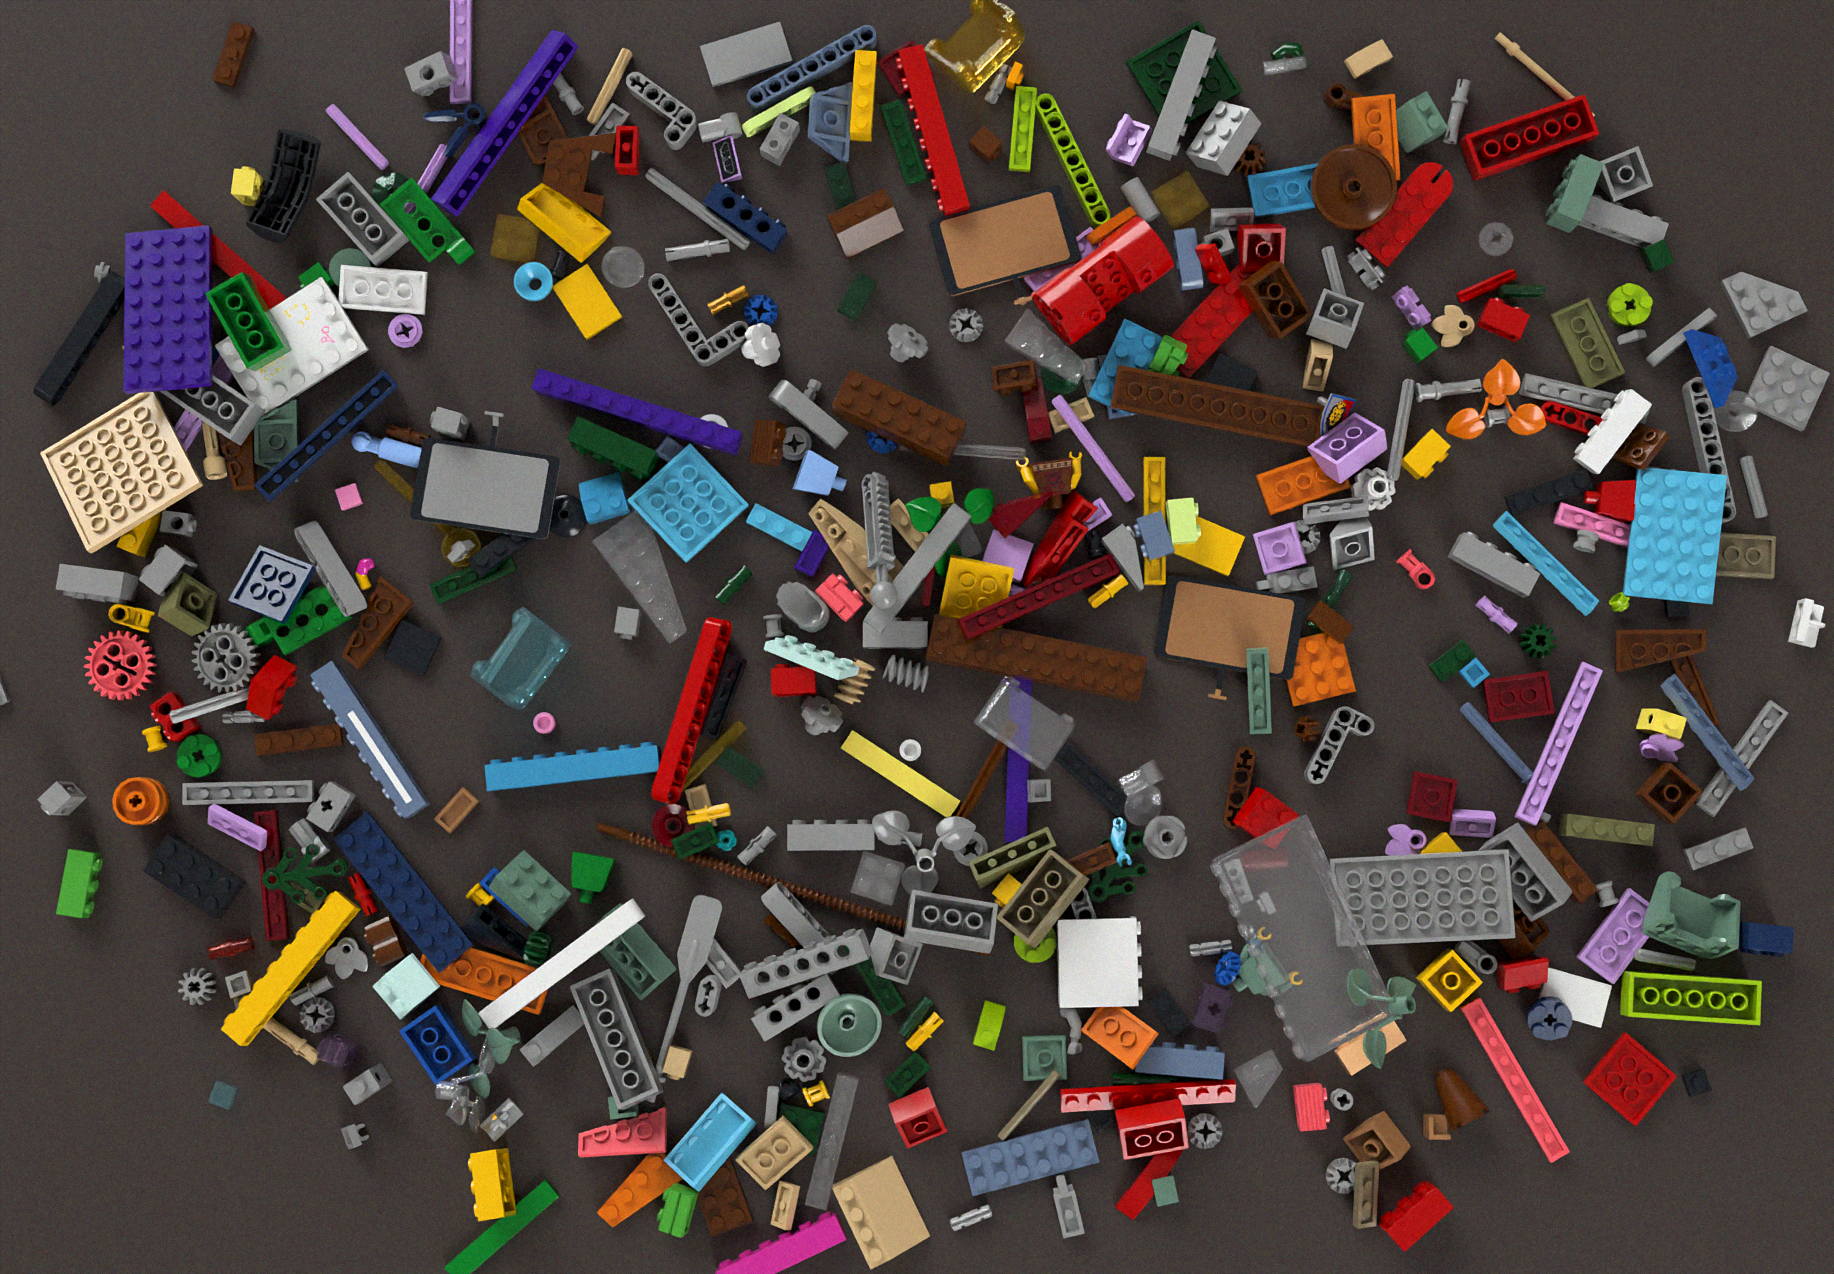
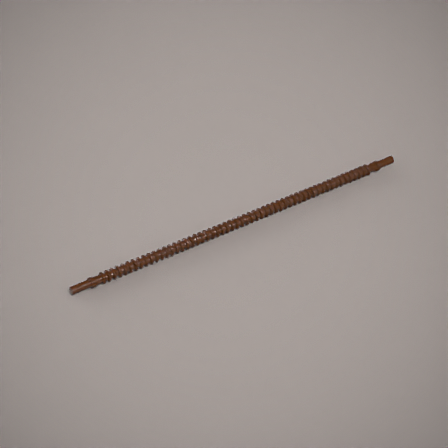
M600 822L597 826V831L615 836L616 839L628 840L630 844L634 842L636 846L641 844L642 848L647 846L648 850L653 848V851L659 850V853L665 852V855L671 854V857L677 856L674 848L660 844L657 840H653V837L649 839L647 835L643 837L641 833L636 835L635 831L631 833L625 830V828L620 827L619 829ZM700 852L683 859V861L688 859L689 863L694 861L695 865L700 863L701 867L706 865L707 869L712 867L713 871L718 869L719 873L724 871L725 875L730 873V876L736 875V878L742 877V880L754 881V884L759 882L760 886L765 884L766 888L780 882L792 894H796L797 898L802 896L803 900L808 898L809 902L814 900V903L820 902V905L826 904V907L832 906V909L836 907L838 911L844 910V913L849 911L850 915L855 913L856 917L861 915L862 919L867 917L868 921L873 919L874 923L879 921L881 925L883 923L887 927L892 925L893 929L898 927V930L904 929L905 932L906 921H904V918L898 919V916L892 917V914L888 916L886 912L880 913V910L875 912L874 908L869 910L868 906L863 908L862 904L857 906L856 902L851 904L849 900L845 902L843 898L838 900L837 896L832 898L831 894L826 896V893L820 894V891L814 892V889L808 890V887L804 889L802 885L798 887L796 883L791 885L790 881L785 883L784 879L779 881L778 877L773 879L772 875L767 877L766 873L761 875L760 871L755 873L754 869L749 871L748 868L743 869L742 866L736 867V864L730 865L731 862L725 863V860L720 862L718 858L714 860L712 856L708 858L706 854L702 856ZM975 952L987 957L989 956L988 953Z

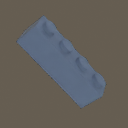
M1153 1041L1133 1070L1141 1073L1223 1080L1225 1053L1219 1051V1047L1206 1046L1205 1050L1197 1049L1198 1045L1184 1044V1048L1176 1047V1043L1163 1042V1045L1159 1046L1154 1045Z

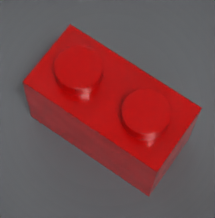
M616 126L615 169L618 175H639L641 133L638 126Z
M1490 298L1485 303L1476 326L1516 342L1521 338L1530 315L1525 313V310L1520 307L1506 305V302L1502 299Z

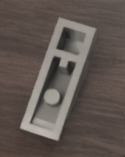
M1122 523L1103 537L1100 542L1109 554L1111 553L1115 562L1139 593L1144 588L1136 541L1133 538L1135 534L1129 526L1125 527Z
M572 1005L520 1049L521 1053L533 1067L584 1025L580 1011L575 1005Z

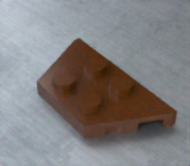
M546 94L518 132L535 166H545L550 140L568 138Z

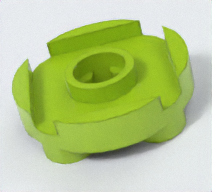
M1627 283L1618 287L1610 294L1607 301L1608 314L1611 320L1619 326H1637L1648 318L1653 300L1642 287ZM1625 301H1631L1633 303L1634 310H1626L1627 305L1625 304Z
M1053 928L1050 929L1036 948L1028 945L1016 934L1014 935V948L1022 959L1031 963H1040L1052 956L1057 947V936Z

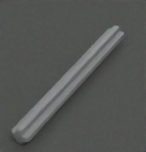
M653 168L648 170L645 175L646 179L742 250L749 246L750 240L659 172Z

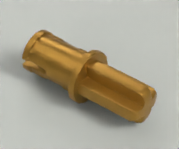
M742 285L727 294L724 292L723 296L707 304L714 316L728 307L733 308V304L749 297V292Z

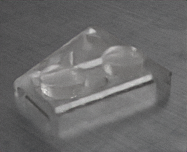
M1270 1049L1233 1071L1253 1107L1257 1108L1283 1068L1273 1050Z

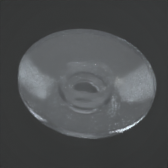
M1731 391L1724 406L1715 409L1713 405L1716 423L1721 428L1731 432H1740L1748 429L1755 422L1758 414L1754 399L1742 391ZM1730 411L1737 412V416H1731Z
M1150 784L1140 785L1135 788L1125 802L1124 811L1126 818L1137 826L1149 824L1151 820L1159 815L1162 809L1163 797L1160 790Z

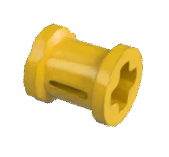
M154 726L142 731L149 745L148 752L158 751L167 747V743H164L160 732L162 730L161 726Z
M479 883L466 895L467 899L473 900L478 906L483 903L487 907L495 898L484 891Z
M823 1080L813 1087L803 1088V1093L810 1107L821 1099L830 1098Z

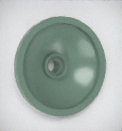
M840 995L827 1003L820 1012L817 1020L819 1040L834 1055L841 1057L859 1055L867 1051L878 1039L882 1026L881 1015L876 1005L863 995ZM845 1017H849L848 1021L843 1022Z

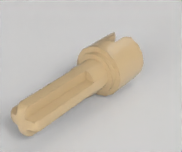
M203 421L202 428L207 455L205 460H203L205 477L209 480L227 477L225 458L220 456L216 430Z

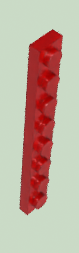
M1234 1079L1060 1089L1061 1112L1124 1109L1179 1098L1182 1105L1235 1102L1236 1083Z

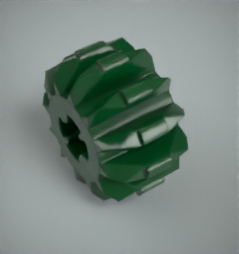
M1537 623L1532 624V628L1529 626L1525 627L1526 633L1520 634V637L1525 641L1519 643L1520 646H1526L1523 653L1527 654L1530 652L1531 659L1537 656L1539 660L1544 659L1545 655H1552L1550 649H1556L1557 647L1552 643V641L1557 640V637H1551L1550 635L1554 630L1551 628L1546 631V624H1541L1539 627ZM1538 637L1541 639V641L1539 642L1540 645H1536L1535 643Z
M542 930L531 933L524 949L523 958L525 964L536 968L549 960L554 943L552 934Z

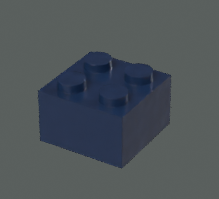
M1740 922V952L1784 957V953L1792 954L1794 927Z

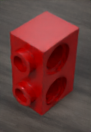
M170 691L149 706L153 711L151 713L152 717L157 723L162 724L164 727L163 733L170 741L181 742L201 728L196 718L193 717L181 721L183 729L181 732H178L176 730L177 723H173L170 715L165 714L164 708L167 704L171 705V711L187 706L178 692Z

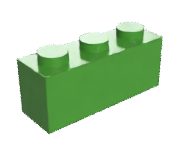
M68 849L56 914L77 918L90 917L95 906L93 901L94 893L99 885L97 880L98 871L101 870L103 864L102 853Z

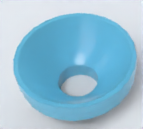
M526 263L515 273V289L526 300H542L552 290V274L541 263ZM533 279H539L542 283L538 290H532L529 286Z

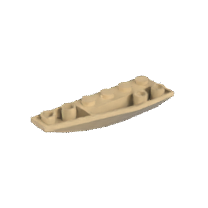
M820 499L808 514L856 589L874 606L870 598V592L877 583L876 570L867 566L866 531L841 511ZM896 558L894 559L895 567L888 571L890 583L893 582L904 567Z

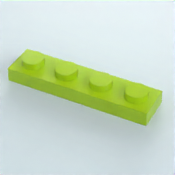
M1016 86L1009 171L1030 172L1037 88Z

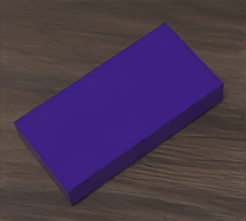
M813 530L794 567L814 578L829 549V545L821 533Z

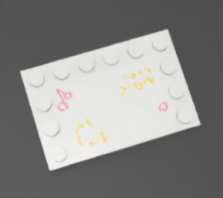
M323 277L318 278L270 309L292 351L257 371L246 368L229 336L214 345L247 398L265 410L262 416L281 407L369 350Z

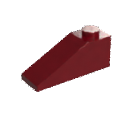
M1041 378L1037 379L1038 386L1032 387L1031 391L1022 392L1029 444L1048 442L1052 437Z
M1047 491L1010 500L1004 505L1000 503L992 510L994 514L988 520L1004 538H1007L1027 521L1054 493Z

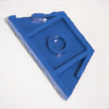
M1693 329L1684 332L1683 334L1715 409L1724 406L1738 378L1735 366L1728 355L1726 345L1723 343L1722 338Z

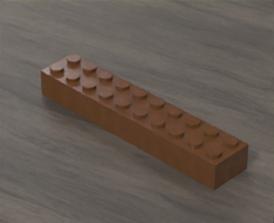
M936 614L934 616L926 655L927 661L1024 679L1035 683L1137 703L1140 698L1147 657L996 627L966 641L957 622L958 619Z

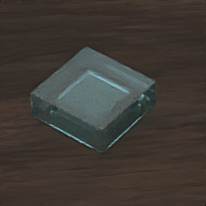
M216 1081L208 1102L231 1109L238 1087Z

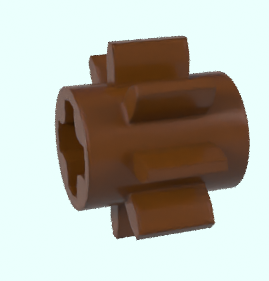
M1313 715L1298 717L1299 722L1294 725L1295 736L1301 737V742L1316 741V736L1321 733L1320 721L1314 720Z

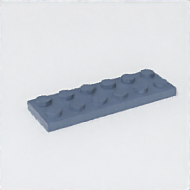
M1088 1118L961 1152L972 1196L1099 1163Z

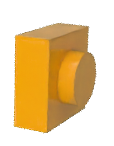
M1014 63L1006 81L1007 88L1014 90L1016 84H1021L1025 74L1022 72V64Z

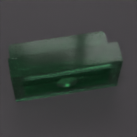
M727 745L726 750L716 764L752 788L764 770Z

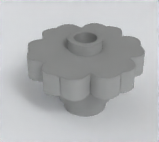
M895 323L887 332L889 335L888 340L892 344L890 355L898 362H904L914 356L921 358L928 350L926 346L928 342L921 334L916 333V330L905 324L901 326Z
M808 696L801 705L803 710L801 716L805 720V729L812 735H819L822 732L827 733L829 730L836 732L843 723L841 718L842 712L837 705L830 704L827 698Z
M806 1036L795 1038L792 1041V1046H786L784 1049L782 1060L787 1063L784 1067L785 1072L792 1079L799 1077L802 1082L814 1080L817 1073L823 1072L827 1061L826 1057L822 1055L824 1047L820 1045L818 1040L814 1039L809 1042ZM802 1055L808 1056L809 1060L808 1062L804 1063L801 1061L800 1057Z

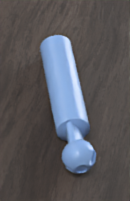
M359 431L353 435L351 442L355 450L359 452H372L378 454L379 458L418 469L421 453L420 447L386 437L379 439L365 431Z

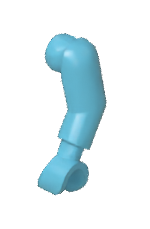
M1118 817V820L1116 818L1113 820L1111 842L1115 852L1118 854L1117 862L1119 865L1122 866V860L1125 858L1128 859V865H1131L1132 860L1125 853L1126 848L1123 843L1127 823L1123 818Z

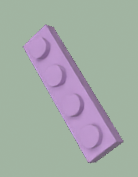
M1091 227L1076 237L1081 253L1080 261L1099 247L1098 244L1092 247L1086 239V236L1093 231ZM1078 262L1024 277V281L1034 293L1066 268H1072Z

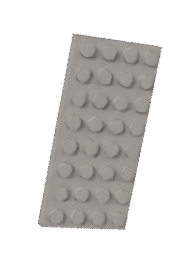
M1508 849L1330 859L1336 946L1515 938Z

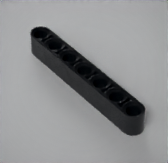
M114 271L105 277L33 390L35 396L52 406L61 400L124 303V277Z

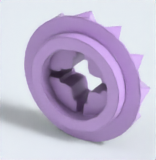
M398 315L389 325V337L396 346L402 348L413 347L417 342H420L421 335L423 334L422 324L413 315ZM402 324L408 329L412 328L409 331V338L404 334L400 335L403 332Z

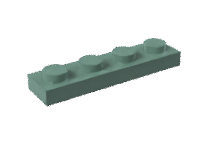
M1268 647L1246 648L1250 734H1271Z

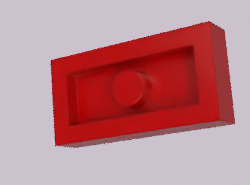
M1199 244L1195 248V252L1211 284L1229 283L1232 277L1216 244Z

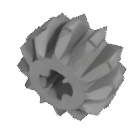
M193 968L190 973L185 972L183 974L185 980H179L178 982L180 985H183V988L179 989L178 992L185 993L182 1000L189 999L190 1005H194L196 1002L202 1005L205 1000H211L212 996L210 993H216L217 991L212 987L217 981L210 980L213 973L206 974L205 968H201L199 971ZM199 982L200 986L198 988H200V990L196 991L195 987L197 985H195V983Z

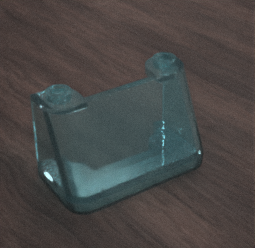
M525 607L515 611L512 616L514 628L488 661L476 662L472 667V673L469 675L505 704L518 711L522 710L529 703L566 655L572 644Z

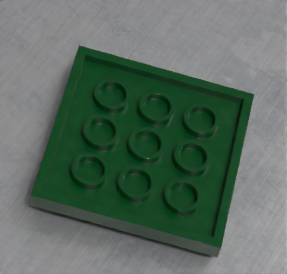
M1199 20L1126 62L1127 67L1158 117L1162 111L1192 29L1208 35ZM1217 49L1213 59L1208 58L1206 65H1209L1210 68L1206 78L1201 77L1199 84L1203 85L1199 97L1194 96L1192 104H1195L1192 116H1187L1184 123L1189 124L1213 110L1219 101L1227 102L1242 92L1241 87Z

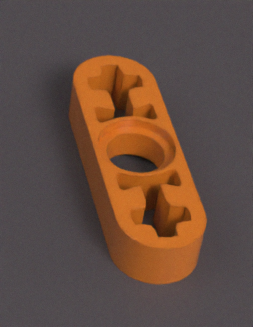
M1131 206L1090 232L1086 239L1092 247L1097 245L1128 220L1137 216V213Z

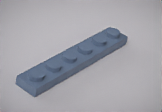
M1676 674L1668 677L1661 684L1664 694L1671 699L1677 711L1687 718L1692 731L1703 741L1705 748L1712 753L1718 765L1730 777L1731 782L1740 791L1747 788L1755 779Z

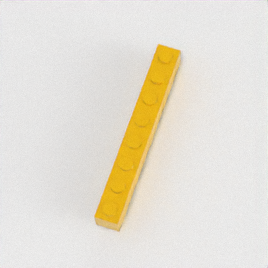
M335 891L325 898V904L322 908L316 910L311 915V921L306 927H302L296 933V939L282 950V956L270 964L267 968L268 973L263 979L260 978L255 982L252 987L253 991L240 1000L238 1003L239 1007L234 1013L226 1017L221 1030L238 1045L248 1046L266 1022L270 1020L361 910L343 893Z

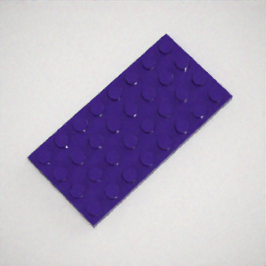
M210 225L125 233L123 391L126 394L212 386V305L205 295L206 292L212 290V228Z

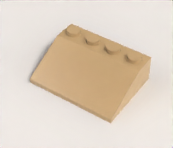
M893 1156L833 1184L832 1189L870 1269L893 1259L930 1237Z

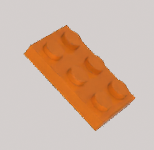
M1122 1006L1097 1007L1081 1029L1083 1033L1132 1069L1135 1068L1159 1034Z

